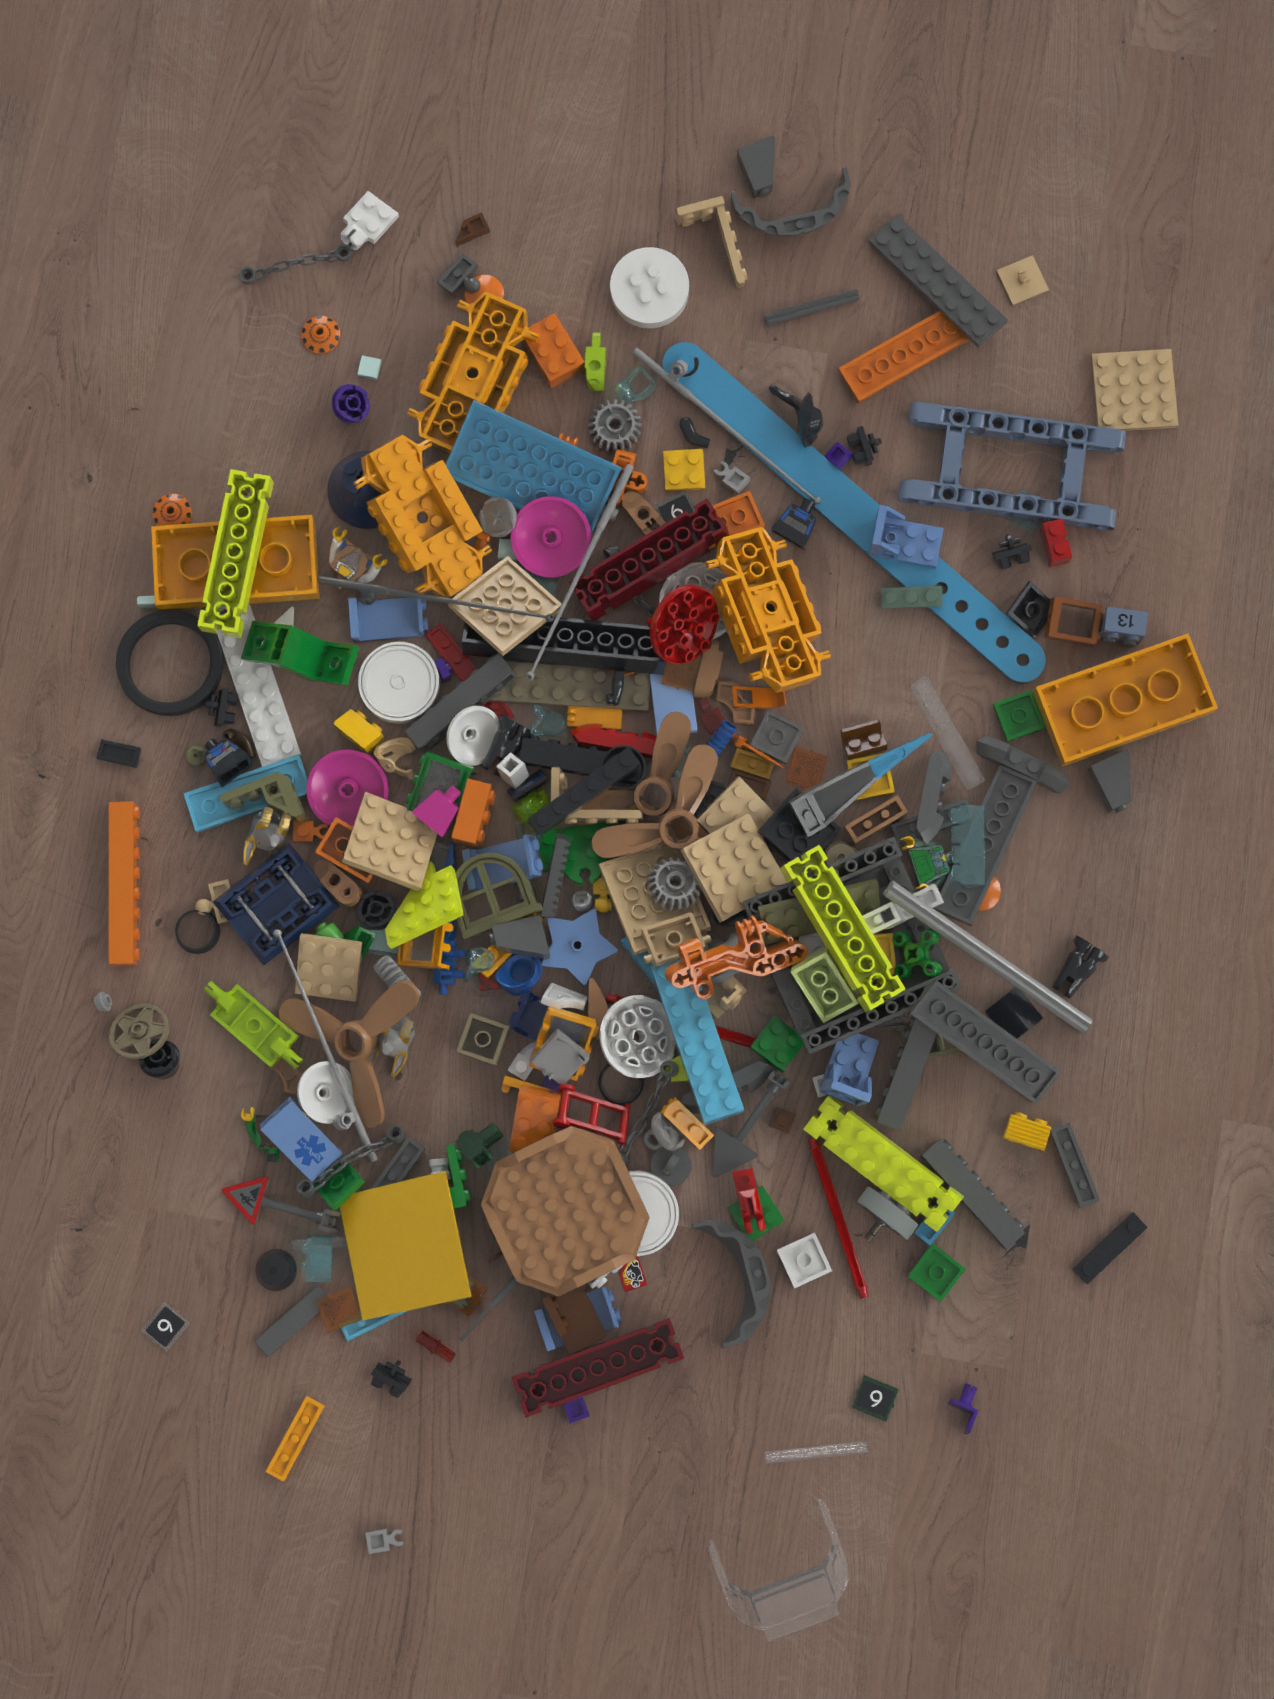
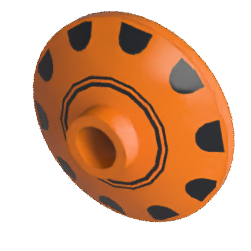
M327 316L310 318L304 324L301 331V339L304 346L315 354L331 352L337 347L341 337L338 324ZM318 330H323V334L317 335L316 333Z
M166 494L160 497L153 506V521L156 526L189 524L192 518L191 505L186 498L179 494ZM170 508L174 509L172 514L167 513Z

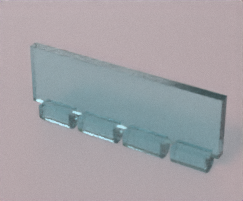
M959 805V808L951 809V823L959 824V826L951 827V842L959 844V846H952V863L960 864V866H952V881H959L960 885L985 886L984 805Z

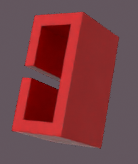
M1063 519L1043 523L1040 527V533L1049 567L1069 563L1073 556L1069 541L1065 540L1067 534Z

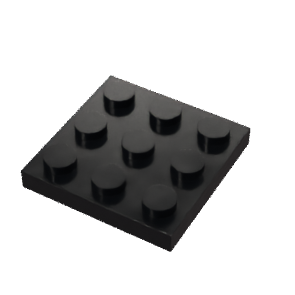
M797 788L792 791L757 831L789 862L797 857L802 861L801 856L818 845L823 850L841 830L832 821L822 830L807 837L788 802L802 793Z

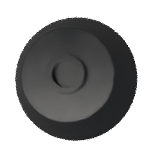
M379 890L370 891L363 895L356 908L359 922L370 930L385 929L397 911V905L393 897Z
M160 1038L151 1041L150 1049L159 1041ZM165 1041L158 1051L148 1057L139 1059L141 1069L146 1075L160 1080L171 1078L179 1069L180 1053L178 1047L170 1041Z
M272 1249L262 1254L258 1259L255 1273L258 1282L264 1288L271 1291H281L293 1283L297 1274V1266L294 1258L288 1252L281 1249Z

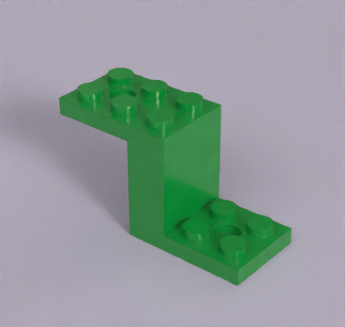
M252 621L241 659L247 662L274 665L307 681L348 686L359 647L326 642L292 625Z
M455 1144L446 1145L454 1187L449 1188L453 1209L469 1207L472 1197L470 1189H466L465 1181H468L466 1169L461 1167L460 1161L464 1160L462 1149L458 1148Z

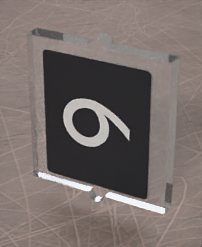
M164 1301L141 1331L152 1339V1343H157L168 1352L191 1322L184 1318L179 1310L173 1309Z

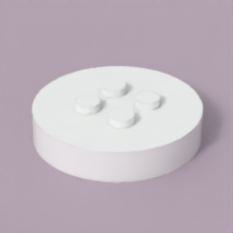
M653 247L634 250L626 254L617 263L610 279L611 300L617 313L634 326L648 329L665 326L674 321L687 304L689 297L687 271L680 260L666 250Z
M391 642L376 648L364 660L359 671L358 687L364 704L373 715L388 723L406 724L420 719L428 708L435 705L440 692V677L433 659L422 648L407 642Z
M629 1171L650 1216L636 1255L644 1256L658 1251L670 1241L678 1225L679 1207L673 1191L661 1178L645 1171Z

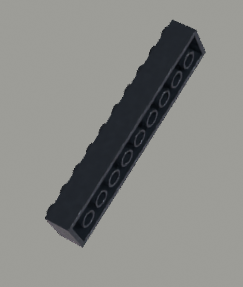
M560 617L539 660V663L607 670L623 667L627 672L664 675L665 660L661 659L653 650L650 640V628L648 626ZM554 620L544 623L502 657L509 660L535 662ZM465 622L462 636L463 655L490 658L499 653Z

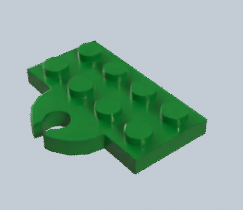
M600 822L597 824L550 830L540 838L538 837L543 873L549 871L556 833L565 834V836L570 838L569 853L565 862L566 868L563 869L566 877L572 883L583 886V879L579 875L582 871H589L591 873L589 877L590 884L595 883L601 877L599 863L618 857L602 858L597 855L592 847V838L600 829L618 824Z

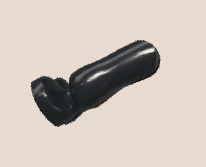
M500 714L499 722L502 728L495 733L482 768L488 770L495 758L501 762L509 753L515 756L521 749L523 737L528 738L534 732L519 723L517 725V722ZM516 727L515 734L510 738L511 732ZM496 767L494 774L500 777V774Z
M1077 935L1074 938L1076 950L1069 953L1062 970L1052 986L1058 991L1064 984L1065 979L1072 983L1064 995L1069 999L1094 973L1096 963L1106 962L1109 958L1100 949L1093 947L1087 959L1083 960L1092 944Z

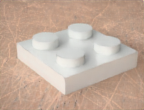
M815 1233L777 1250L794 1288L832 1271Z

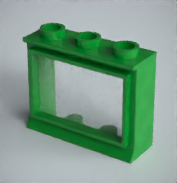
M431 751L426 752L425 755L422 754L419 761V766H421L420 772L415 774L412 785H414L413 792L409 793L406 799V804H408L407 810L413 811L438 789L446 793L451 785L461 792L455 800L460 805L467 779L470 778L471 772H474L475 767Z

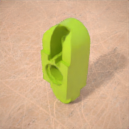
M593 332L592 347H586L585 351L587 387L592 391L604 392L606 347H601V333Z

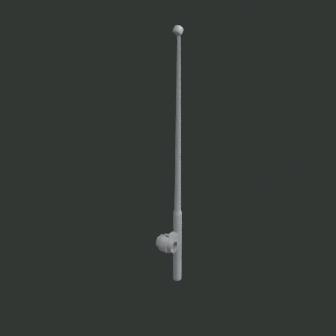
M639 348L634 350L633 355L810 497L815 504L821 502L820 497H813L678 382L679 378L688 371L686 362L682 360L675 361L671 364L670 373H668Z
M630 464L626 465L608 504L604 505L597 530L531 671L526 674L528 680H533L535 677L533 672L602 531H604L608 521H615L619 510L615 506L634 467Z
M276 929L273 936L279 938L349 1111L348 1113L336 1115L333 1119V1126L338 1130H345L354 1123L363 1146L371 1144L282 940V932ZM375 1152L367 1155L370 1163L378 1160Z

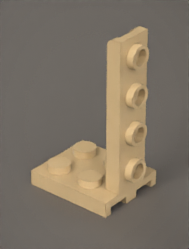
M723 196L676 208L675 220L677 226L682 225L686 227L692 225L697 220L705 222L711 220L712 216L717 217L735 285L738 288L744 287L747 274L745 268H741L740 265L742 256L740 249L736 250L734 242H737L735 231L730 229L729 223H732L729 211H725Z
M560 767L551 768V801L563 794L564 789H567L568 779ZM578 810L564 821L565 824H577V821H585V824H597L598 821H606V824H618V821H626V824L643 821V815L640 810Z
M734 976L720 984L713 985V994L706 999L710 1012L718 1019L728 1009L732 1011L740 1003L742 996L747 990Z

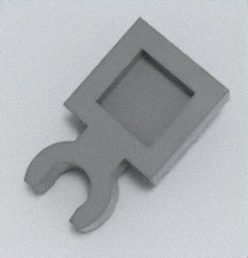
M722 461L720 464L724 471L719 472L715 469L714 474L717 478H724L722 480L723 485L739 495L751 479L737 467L730 470L728 464Z
M387 1528L366 1532L368 1553L390 1551V1544L395 1546L403 1545L404 1541H397L395 1539L396 1534L403 1532L402 1529H396L391 1534H388Z

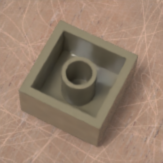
M470 1013L456 1052L497 1067L510 1027Z

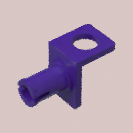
M965 1383L959 1401L951 1399L948 1405L971 1414L964 1434L967 1435L971 1432L978 1410L971 1406L977 1388Z

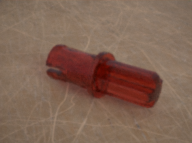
M424 1330L416 1339L417 1343L431 1351L430 1354L435 1353L448 1363H451L456 1356L455 1352L441 1344L440 1339L433 1338Z

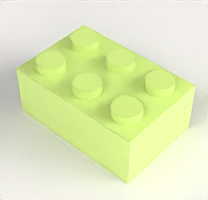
M826 946L792 965L791 974L823 1023L859 1004L857 998L860 994L857 989L852 991Z

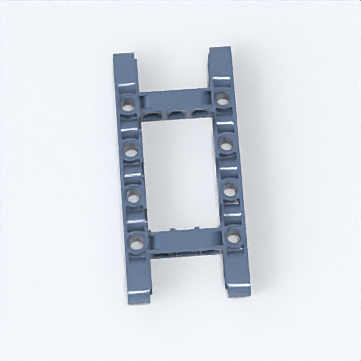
M912 402L910 404L908 422L916 424V427L945 430L939 483L916 479L900 481L898 501L1038 522L1063 519L1064 525L1104 531L1115 529L1116 510L1110 509L1109 506L1079 501L1086 450L1111 454L1123 452L1126 440L1125 431L924 402ZM960 417L963 422L957 423L953 418ZM998 422L1002 425V428H995L992 423ZM1032 428H1039L1041 433H1034ZM971 434L1064 447L1057 501L1041 499V496L1005 494L998 490L962 488V485L959 484V478L962 469V456L965 449V435ZM1072 434H1079L1081 439H1075ZM949 493L952 499L947 500L942 494ZM982 499H990L992 504L985 505ZM1028 504L1032 510L1026 511L1022 505ZM1062 510H1069L1071 516H1065Z

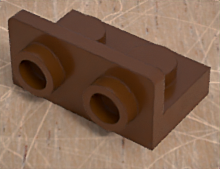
M879 720L869 721L840 731L842 744L848 760L888 750Z

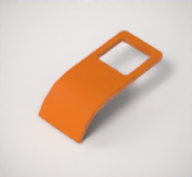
M732 687L734 707L772 709L786 705L785 691L775 694L772 688ZM736 690L751 691L752 704H739L737 702Z

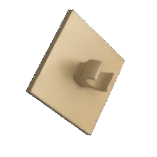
M1033 255L997 270L1012 306L1049 291Z

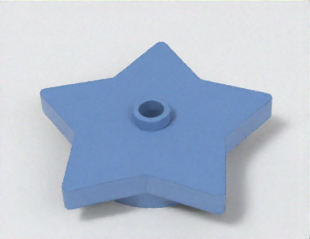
M596 909L590 910L574 921L548 918L553 943L549 948L550 959H544L542 966L568 969L582 985L586 986L596 963L618 952V949L599 933ZM578 941L581 943L580 949L574 948L573 945L575 942Z

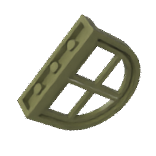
M499 853L478 854L465 861L456 872L464 914L457 918V922L464 939H471L492 930V926L516 921L543 910L541 902H536L525 871L516 861L508 856ZM484 864H499L508 869L513 874V877L491 885ZM477 867L484 888L462 897L464 881L469 873ZM516 880L524 902L500 910L493 889ZM486 892L493 914L470 923L463 901Z

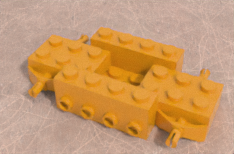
M484 292L471 304L459 300L457 308L469 313V327L456 321H452L451 325H447L444 331L445 338L443 343H439L435 351L437 356L434 361L429 363L427 368L429 373L426 379H422L419 385L421 397L424 401L431 404L424 411L418 412L409 408L407 416L419 421L420 439L424 441L428 438L430 440L428 443H432V446L449 454L453 449L473 400L504 413L528 364L526 353L514 346L524 338L533 340L536 343L540 338V334L534 333L528 328L527 311L525 308L488 292ZM470 369L478 370L477 377L469 378L467 376Z
M402 434L363 456L361 463L364 475L353 483L354 485L358 484L355 486L356 489L370 484L381 493L366 502L369 506L367 509L373 518L375 517L379 523L378 529L381 534L387 537L390 550L396 553L399 558L398 563L401 569L410 573L422 568L425 581L423 582L424 584L415 588V592L423 594L426 591H432L438 597H452L483 575L482 558L491 553L492 549H489L491 547L486 545L482 549L476 550L464 542L483 530L444 461L440 460L423 469L422 451L432 446V443H428L430 440L427 438L423 442L416 444ZM419 512L424 513L426 516L424 523H420L417 520Z
M763 527L723 537L717 544L716 558L705 561V566H707V570L719 567L728 576L721 579L711 592L716 600L718 610L739 663H747L761 657L760 670L749 673L750 681L763 679L776 694L816 680L821 675L820 662L831 658V654H828L830 653L829 650L819 653L811 644L822 633L821 625L816 620L813 605L809 602L806 595V587L800 580L798 567L794 565L792 559L777 563L776 551L786 548V541H772ZM767 603H770L774 606V612H770L767 610Z

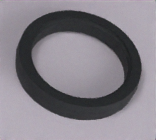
M177 610L157 611L136 621L124 634L116 654L117 676L125 694L140 708L161 716L184 715L204 705V702L208 701L217 690L223 674L221 646L214 633L203 632L197 626L199 619L197 617ZM168 624L182 625L197 632L204 639L210 655L209 672L202 686L188 698L177 702H159L146 697L136 688L130 673L131 654L139 639L148 631Z

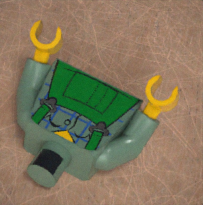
M911 836L901 838V841L904 840L906 842V846L902 847V850L908 849L907 855L918 886L915 888V891L918 889L922 890L933 884H936L939 890L946 882L947 875L950 873L948 865L954 864L957 854L955 850L944 853L942 846L937 845L933 841L924 844L918 838Z

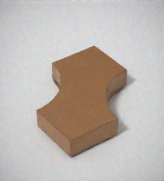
M718 681L716 702L728 707L733 715V724L754 726L755 708L733 706L732 687L738 686V683ZM736 690L737 702L739 704H752L743 699L739 690Z
M282 1058L273 1068L268 1066L269 1069L276 1071L281 1076L284 1084V1093L297 1095L298 1083L302 1073L297 1069L294 1070Z

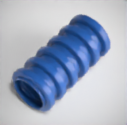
M726 720L721 721L722 725L717 727L718 731L715 730V735H712L710 737L711 740L707 741V745L715 750L718 757L719 753L723 752L722 748H725L726 743L730 742L729 738H732L733 733L737 732L736 727Z

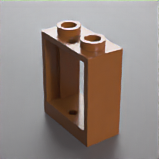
M1054 596L1050 599L1044 638L1090 647L1096 645L1101 635V631L1098 628L1099 622H1102L1104 615L1102 605ZM1062 605L1094 610L1089 638L1057 632Z

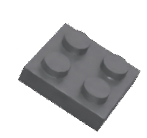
M767 710L750 746L786 764L804 727Z

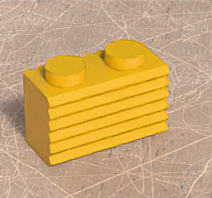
M1015 1112V1115H1009L1002 1139L1044 1151L1051 1127L1047 1126V1121L1035 1118V1121L1027 1119V1115Z

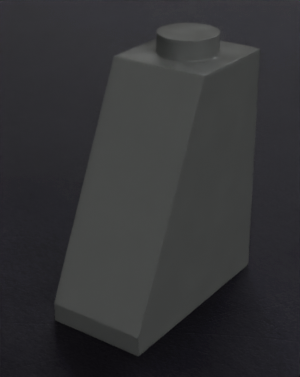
M774 135L737 149V159L754 198H763L772 192L775 154Z
M1128 749L1088 768L1109 813L1114 810L1116 813L1127 809L1126 805L1131 801Z
M540 915L492 926V933H489L491 945H496L497 951L550 959Z

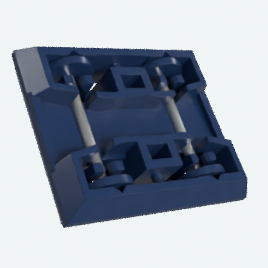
M290 843L283 846L213 901L263 966L283 951L279 938H273L274 930L278 929L282 932L281 937L287 948L300 938L301 933L305 934L339 907V904ZM267 872H268L270 875L273 874V873H275L272 877H270V878L267 877V878H265L263 881H261V880L259 879L260 877H262V876H263L264 874H266ZM256 882L258 885L252 888L253 891L243 898L249 892L247 888ZM236 902H238V903H237L236 905H234L231 909L227 906V904H228L229 906H232L233 904H235ZM304 917L306 920L297 926L295 923ZM292 927L293 931L284 936L283 932Z

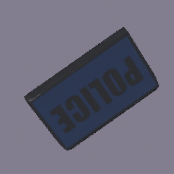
M538 770L531 774L516 789L513 787L509 788L507 793L513 802L516 803L548 783V778L542 770Z

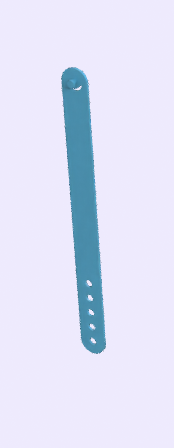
M681 342L671 346L666 351L662 367L668 373H670L671 364L678 360L686 362L688 366L686 374L691 373L694 369V359L696 358L699 364L697 371L691 376L680 377L678 382L813 497H820L821 502L816 504L814 508L904 587L936 586L938 583L945 584L947 592L943 594V606L928 608L1006 677L1014 682L1028 683L1040 676L1046 663L1042 647L940 557H938L937 567L930 568L870 555L879 504L812 445L804 447L800 435L701 348L692 343ZM738 440L745 448H747L753 455H755L761 462H763L769 469H771L777 476H779L785 483H787L802 498H807L813 502V500L810 497H808L799 488L792 484L788 479H786L772 466H770L756 453H754L740 440ZM958 601H964L967 604L968 608L965 612L961 613L956 610L955 604ZM978 619H985L988 623V628L979 630L975 623ZM998 637H1005L1008 640L1006 648H999L996 645ZM1026 655L1029 659L1028 665H1018L1016 661L1017 656Z

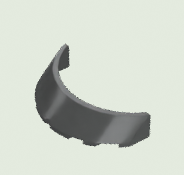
M842 167L839 185L831 199L821 209L773 221L759 218L753 208L740 206L735 191L731 192L730 201L737 214L752 227L776 236H798L800 234H808L823 227L839 213L848 197L851 182L847 167Z
M712 1219L691 1224L692 1229L708 1233L723 1243L733 1254L740 1267L745 1287L744 1306L736 1327L721 1345L722 1348L744 1343L761 1323L768 1306L770 1280L769 1274L766 1272L767 1266L756 1245L743 1232L729 1224Z

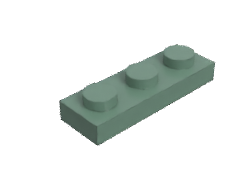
M942 586L881 588L882 608L943 606Z

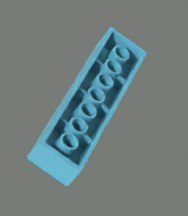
M680 960L656 968L654 965H651L650 971L703 1125L743 1113L744 1107L706 999H700L690 990L689 985L683 988H676L666 980L665 970L667 967L680 962Z

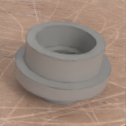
M102 991L94 997V1004L98 1011L107 1012L111 1009L112 999Z

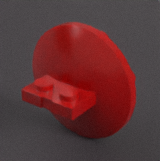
M683 585L674 589L663 598L654 615L646 621L648 628H650V640L653 650L661 659L671 664L692 662L709 649L716 633L720 615L716 600L708 590L697 585Z

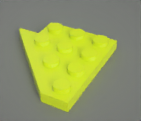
M431 861L428 863L419 892L413 889L409 891L385 928L387 945L391 949L464 915L455 869L451 865L436 872L435 865Z

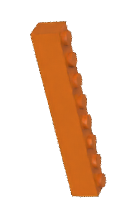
M133 801L109 802V965L137 966V960H140V948H137V940H140V928H137V920H140V908H137V900L140 899V888L137 887V879H140V867H137V859H140V847H137V839H140V827H137V819H140V807H137V804Z

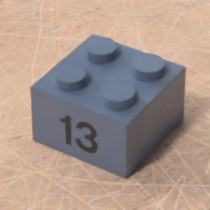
M1107 607L1104 611L1103 620L1100 622V640L1107 644L1120 642L1128 647L1138 645L1145 637L1148 612Z

